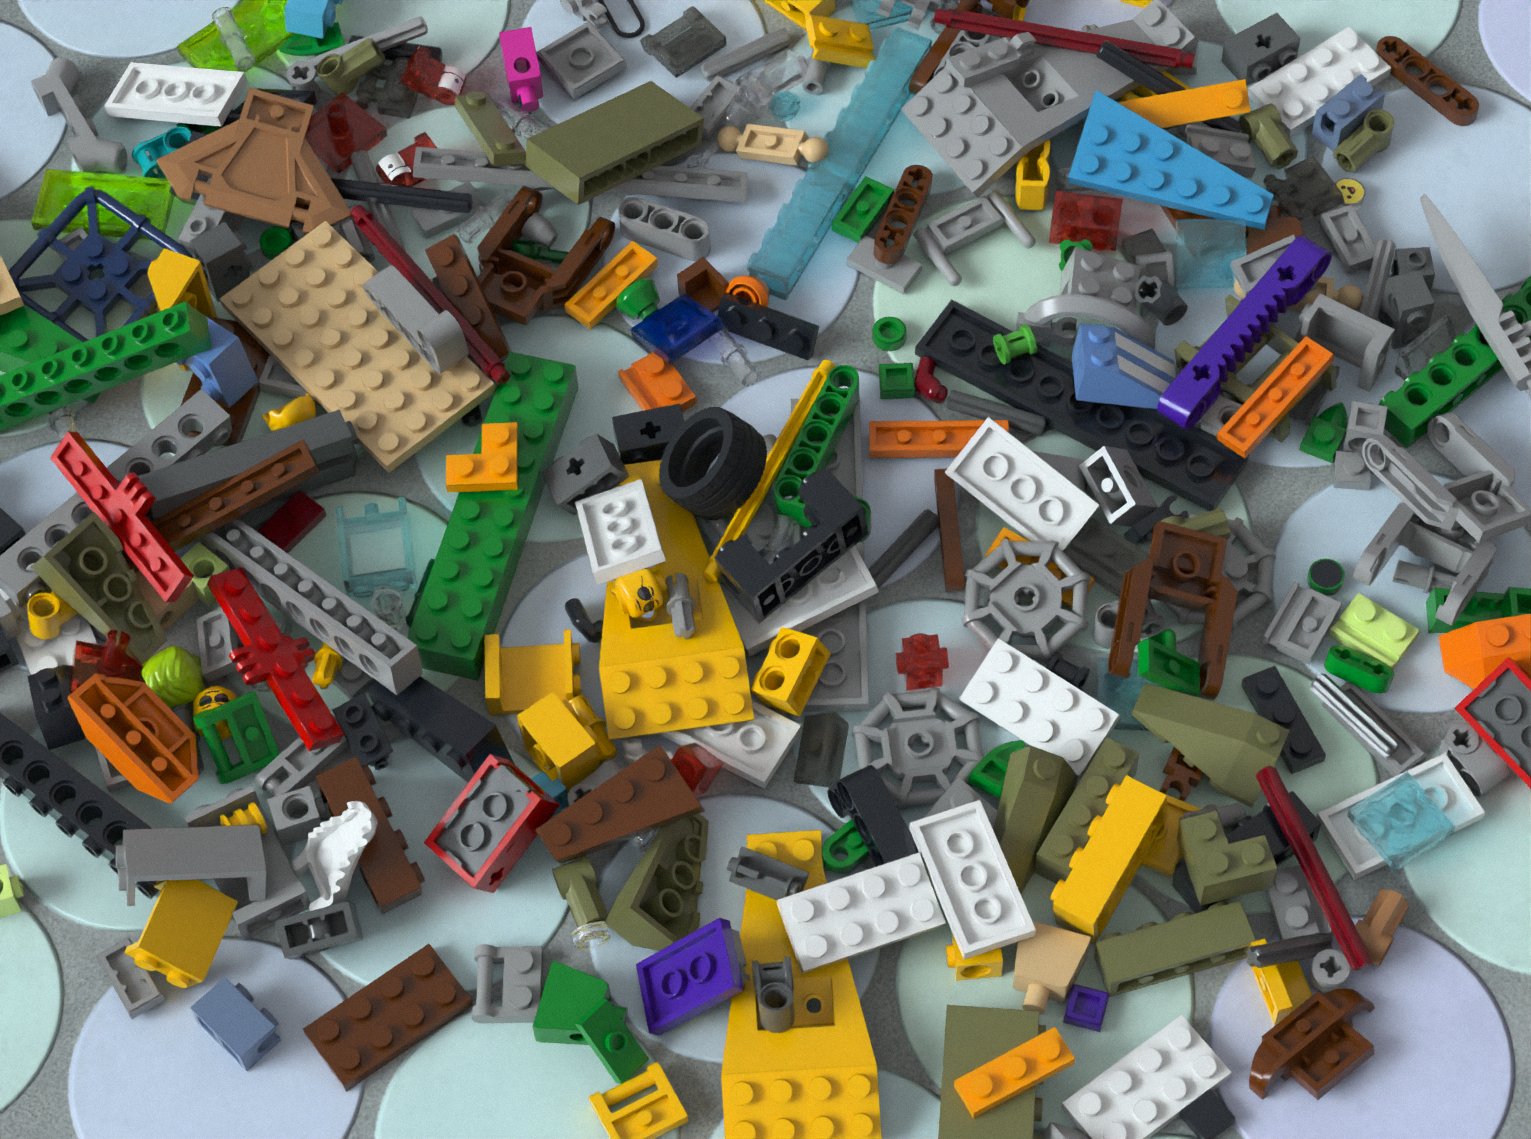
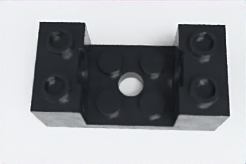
M826 467L818 473L813 472L802 481L798 489L799 496L805 503L803 508L804 516L812 526L802 534L801 540L793 547L782 549L774 557L771 565L743 535L735 541L730 540L722 545L717 552V556L714 557L722 584L759 624L869 534L863 506Z

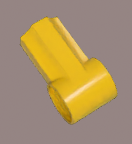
M54 591L51 593H38L32 596L27 604L30 631L32 635L43 640L56 637L62 629V624L79 614Z

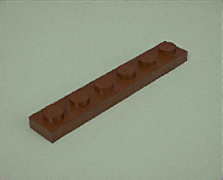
M303 439L151 523L175 552L320 473V470L309 446ZM122 550L130 570L133 569L135 573L140 571L126 552Z

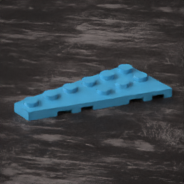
M1095 90L1068 176V183L1265 230L1274 195Z

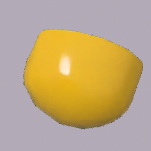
M306 393V396L295 398L276 410L263 414L262 418L269 429L273 432L315 418L317 406L309 393Z

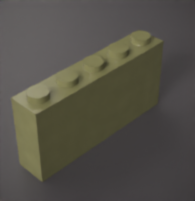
M649 81L527 138L525 166L579 205L702 145L704 118L654 82Z
M947 1005L938 1139H1041V1135L1033 1134L1034 1121L1041 1122L1043 1098L1035 1097L1036 1085L974 1119L954 1088V1080L1046 1032V1025H1039V1011Z

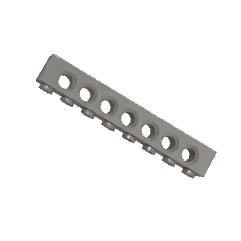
M201 389L111 463L107 469L121 484L129 473L135 472L137 475L146 474L206 454L214 446H221L230 437L232 432L230 415ZM190 431L201 432V434L196 437L186 436V434ZM166 452L175 454L169 459L160 458ZM78 492L0 555V589L20 608L27 604L32 596L44 593L45 588L48 586L35 571H29L26 568L30 564L36 563L53 548L56 542L61 541L81 521L93 513Z
M235 518L200 538L201 544L225 562L230 570L242 568L260 597L394 694L398 695L423 674L416 644L240 519Z

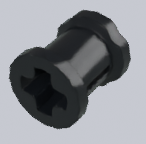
M1058 652L1054 654L1046 669L1080 690L1084 687L1090 669L1085 666L1079 668L1064 660L1063 655Z

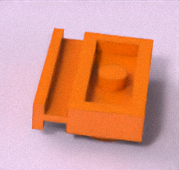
M661 349L632 363L631 367L627 370L621 369L618 371L620 381L642 411L680 404L683 412L697 404L695 394Z

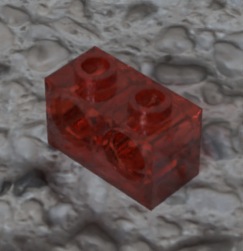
M1056 191L1049 243L1061 244L1066 239L1072 242L1089 240L1095 250L1116 251L1123 199Z

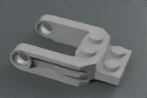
M1449 412L1436 416L1429 421L1427 426L1428 437L1432 445L1466 476L1446 483L1444 486L1403 447H1398L1387 436L1379 435L1367 439L1363 444L1362 455L1367 467L1426 524L1448 530L1463 527L1478 542L1531 524V508L1512 491L1515 469L1454 413ZM1443 424H1445L1449 430V439H1447L1444 435ZM1378 446L1383 451L1384 461L1379 456Z
M1402 502L1398 504L1364 550L1354 570L1353 578L1370 586L1398 547L1404 546L1417 556L1424 557L1450 572L1459 573L1452 584L1444 605H1439L1435 618L1453 626L1489 572L1488 569L1493 562V557L1497 552V547L1491 538L1478 542L1463 527L1448 530L1426 524Z

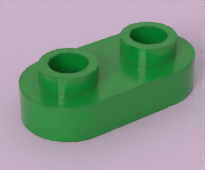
M852 820L848 821L827 838L822 847L824 865L830 871L838 874L852 871L870 856ZM838 853H843L847 855V858L837 860L834 856Z

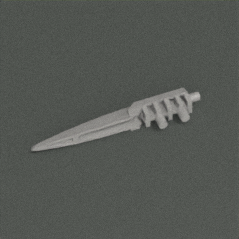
M1424 193L1420 197V201L1445 266L1462 300L1515 387L1519 391L1526 389L1531 391V340L1529 338L1531 336V320L1521 325L1516 321L1512 310L1506 313L1502 311L1504 306L1497 293H1495L1455 231Z

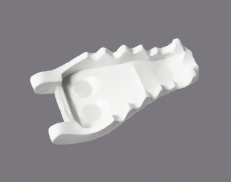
M361 801L348 802L349 809L344 811L341 816L331 817L330 820L320 823L321 827L313 828V832L308 834V841L303 852L292 861L291 866L296 876H302L311 871L321 894L320 898L309 905L310 911L342 903L346 898L357 862L365 846L374 837L378 825L377 818L366 803Z

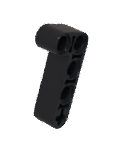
M868 765L837 780L828 788V798L835 813L840 818L850 816L876 867L919 853L905 821L882 777L874 766Z

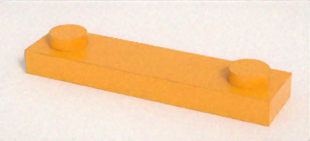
M1246 79L1118 102L1160 128L1251 112Z

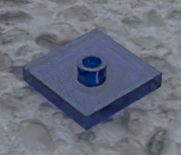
M682 294L630 330L636 341L671 364L722 330L724 326L721 318L685 294Z

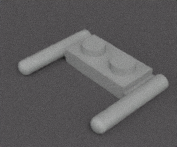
M997 190L990 192L987 197L982 196L928 223L926 228L921 227L913 234L914 238L951 286H958L962 281V277L945 255L1001 227L1003 222L1008 225L1025 248H1032L1036 243L1033 235Z

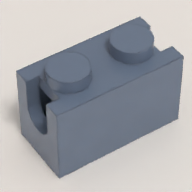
M1360 74L1316 110L1312 136L1331 151H1334L1364 123L1365 116L1370 111L1382 110L1386 93L1380 88L1377 91H1373V87L1367 82V78ZM1334 125V130L1331 132L1329 128Z
M224 977L190 1008L197 1023L248 1071L281 1041L280 1037L275 1033L279 1023L266 1008H262L259 1011L251 1003L254 998L242 984L238 983L234 986Z

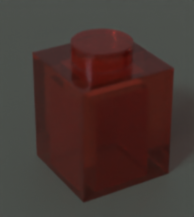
M696 742L680 746L671 759L695 796L707 792L724 762Z

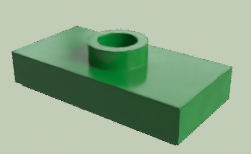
M601 999L575 1023L616 1083L622 1084L627 1081L649 1060L609 1000Z

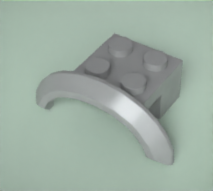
M1075 247L1061 272L1059 295L1038 301L1030 306L1024 314L1026 320L1042 325L1049 320L1064 316H1079L1101 320L1118 327L1129 336L1152 349L1155 347L1154 334L1150 325L1136 313L1137 299L1134 297V294L1136 292L1135 283L1139 279L1140 266Z

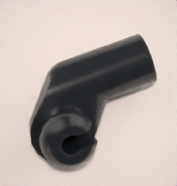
M578 598L568 600L565 603V610L572 625L588 642L599 643V640L602 639L603 620H597L595 623H592Z

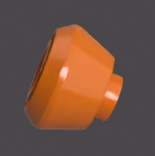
M743 275L729 282L726 289L727 293L768 307L769 288L761 278Z

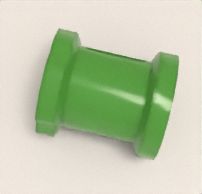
M1027 324L1021 325L1020 330L1007 335L997 334L993 336L995 351L999 360L1004 365L1010 363L1011 358L1025 353L1032 355L1037 352L1034 334Z

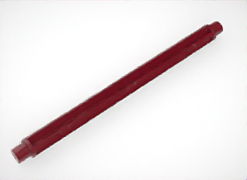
M936 8L933 23L946 25V28L1003 38L1010 37L1011 39L1016 34L1029 32L1036 39L1035 43L1093 54H1097L1099 47L1106 40L1143 63L1179 69V67L1192 69L1195 54L1182 52V49L949 8V10Z
M362 205L353 207L350 215L354 218L356 226L438 314L447 310L453 315L463 331L469 355L489 378H493L499 385L505 384L510 379V374L505 369V364L480 338L479 334L442 292L434 286V283L399 243L389 235V232L370 211H366Z

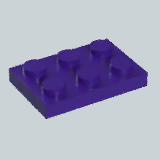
M723 918L712 921L636 964L648 1031L650 1034L657 1036L744 990L731 924L729 920Z

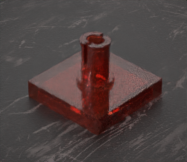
M342 92L312 115L305 138L319 158L337 173H341L352 164L351 155L353 152H359L360 150L369 151L387 136L386 127Z
M117 630L108 631L105 646L76 640L73 651L70 691H75L95 673L105 675V677L124 678L146 684L141 674L142 666L126 653L131 639L129 634L121 631L117 645Z

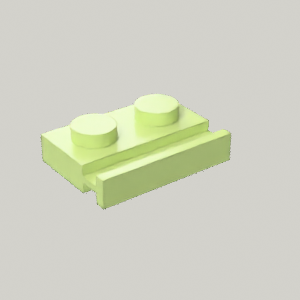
M1358 593L1341 614L1336 624L1330 628L1328 636L1346 647L1387 664L1393 669L1417 639L1420 630Z

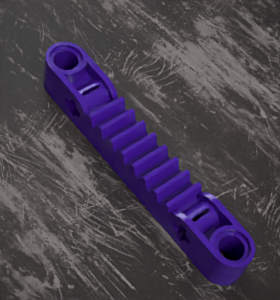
M1303 235L1298 236L1168 386L1158 402V413L1186 430L1193 428L1220 396V382L1226 383L1228 381L1227 372H1236V362L1243 363L1245 361L1244 352H1253V342L1260 343L1262 341L1261 332H1270V323L1276 324L1278 322V313L1285 314L1287 312L1286 306L1296 305L1306 296L1327 270L1332 259V253Z

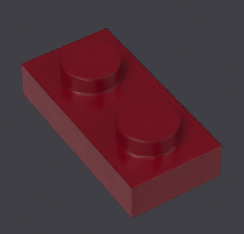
M299 490L257 532L286 553H289L327 515L322 506Z

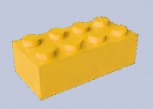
M1128 775L1125 776L1121 785L1115 783L1106 798V803L1109 804L1102 817L1097 815L1092 821L1087 835L1091 836L1084 849L1081 847L1077 848L1069 863L1072 871L1066 881L1062 879L1058 881L1050 897L1054 901L1052 909L1054 910L1056 924L1068 931L1090 936V942L1095 945L1168 818L1167 796Z

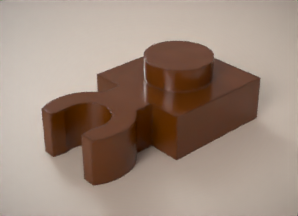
M1173 747L1162 772L1169 776L1165 778L1159 792L1166 794L1169 788H1175L1180 793L1179 800L1185 802L1191 791L1190 786L1197 787L1203 772L1195 765L1191 768L1183 760L1185 756Z

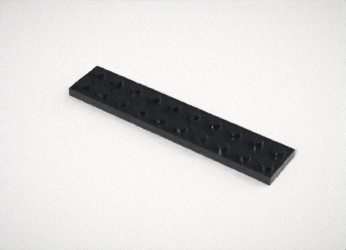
M952 299L916 345L915 355L918 357L932 358L937 367L1016 409L1046 418V425L1095 451H1098L1103 446L1127 449L1140 475L1208 511L1217 508L1248 463L1249 455L1246 459L1219 442L1217 438L1196 427L1186 430L1158 413L1157 409L1076 400L1072 362L1036 344L1037 352L1035 354L1025 353L1011 358L1008 364H1002L994 348L993 336L997 334L1004 336L1013 331Z

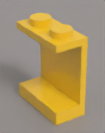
M571 629L564 630V644L502 648L499 634L484 635L485 699L489 715L519 714L552 691L561 701L565 699L570 701L575 696L582 695L581 675H574V664H581L580 644L573 643Z
M198 879L156 881L154 887L161 890L160 895L139 941L127 946L124 954L134 958V963L140 968L148 971L157 970L166 975V980L177 987L187 988L204 982L238 901Z

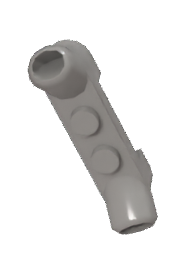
M66 58L53 59L45 75L31 80L32 87L47 116H51L59 111L61 112L75 136L74 139L67 142L74 162L84 177L98 171L119 174L124 170L127 163L125 147L119 142L96 138L98 136L97 129L91 118L84 119L82 114H85V110L78 96L71 97V93L79 78V71L76 65Z

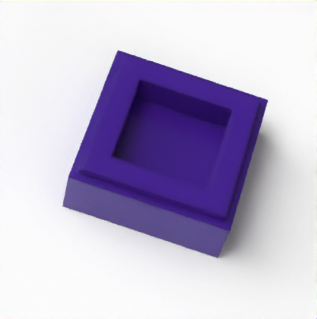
M1072 984L1063 1023L1100 1032L1110 993Z

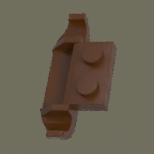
M1335 989L1324 994L1317 991L1262 1036V1042L1254 1055L1251 1065L1249 1089L1263 1100L1268 1096L1271 1085L1278 1077H1281L1284 1081L1292 1077L1313 1097L1319 1100L1374 1055V1045L1352 1028V1017L1365 1009L1370 1013L1375 1009L1374 1004L1353 989Z

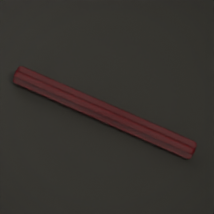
M1272 766L1261 769L1256 773V778L1351 969L1358 971L1366 968L1372 963V959L1277 769Z

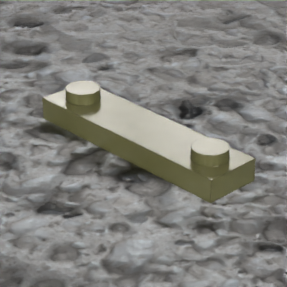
M470 91L464 95H455V108L493 166L525 164V149L487 93Z

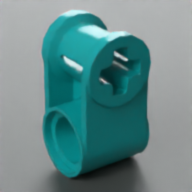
M171 128L157 137L139 143L131 153L135 163L141 166L143 178L147 183L158 184L167 179L156 160L185 146L191 137V132L187 128ZM156 168L158 173L156 174L153 169Z

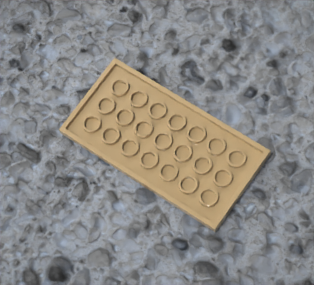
M324 221L219 300L222 307L328 413L340 410L345 422L351 421L356 432V441L390 473L492 395L496 387L467 356L442 374H438L366 295L362 284L379 272L332 226Z

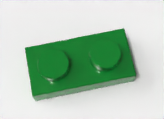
M865 176L832 221V231L859 243L864 235L867 236L890 204L894 195V189Z

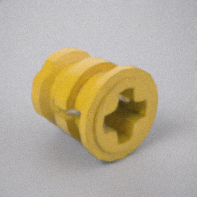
M254 802L248 804V809L244 811L241 809L233 811V816L229 818L225 815H220L222 826L259 825L261 834L268 832L265 820Z

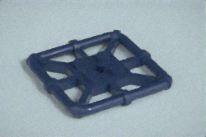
M93 186L86 187L85 191L76 196L47 229L42 228L38 232V239L8 272L25 305L80 341L85 342L88 341L87 338L64 323L80 304L95 314L96 337L107 333L106 315L121 298L137 309L123 326L157 313L156 308L158 305L153 292L145 300L129 290L142 275L148 274L149 266L153 261L138 262L127 254L142 235H145L163 249L165 248L193 258V255L188 253L177 241L152 225L151 220L144 214H136L108 193L96 190ZM98 204H101L131 225V228L115 245L100 235ZM87 205L89 235L73 251L56 238ZM48 247L67 258L53 274L20 279ZM103 269L104 277L102 279L95 277L93 280L90 279L91 273L94 270ZM58 288L67 294L68 298L56 311L50 313L22 292Z

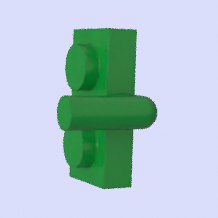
M1167 629L1137 644L1138 676L1166 689L1195 697L1200 695L1199 662L1176 651V634L1173 630Z

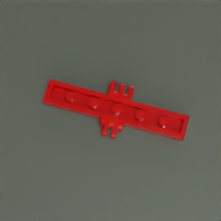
M68 431L50 459L90 509L119 538L126 554L165 602H176L194 575L145 516L155 502V496L151 492H147L148 488L143 482H139L140 478L135 472L129 473L119 484L80 434Z
M242 568L211 575L207 585L244 644V647L231 651L229 657L233 663H237L236 669L239 674H244L242 679L245 684L252 685L263 681L267 682L308 751L340 743L344 733L304 670L308 663L314 660L316 654L313 648L307 649L310 646L307 638L302 637L293 640L291 635L283 636Z

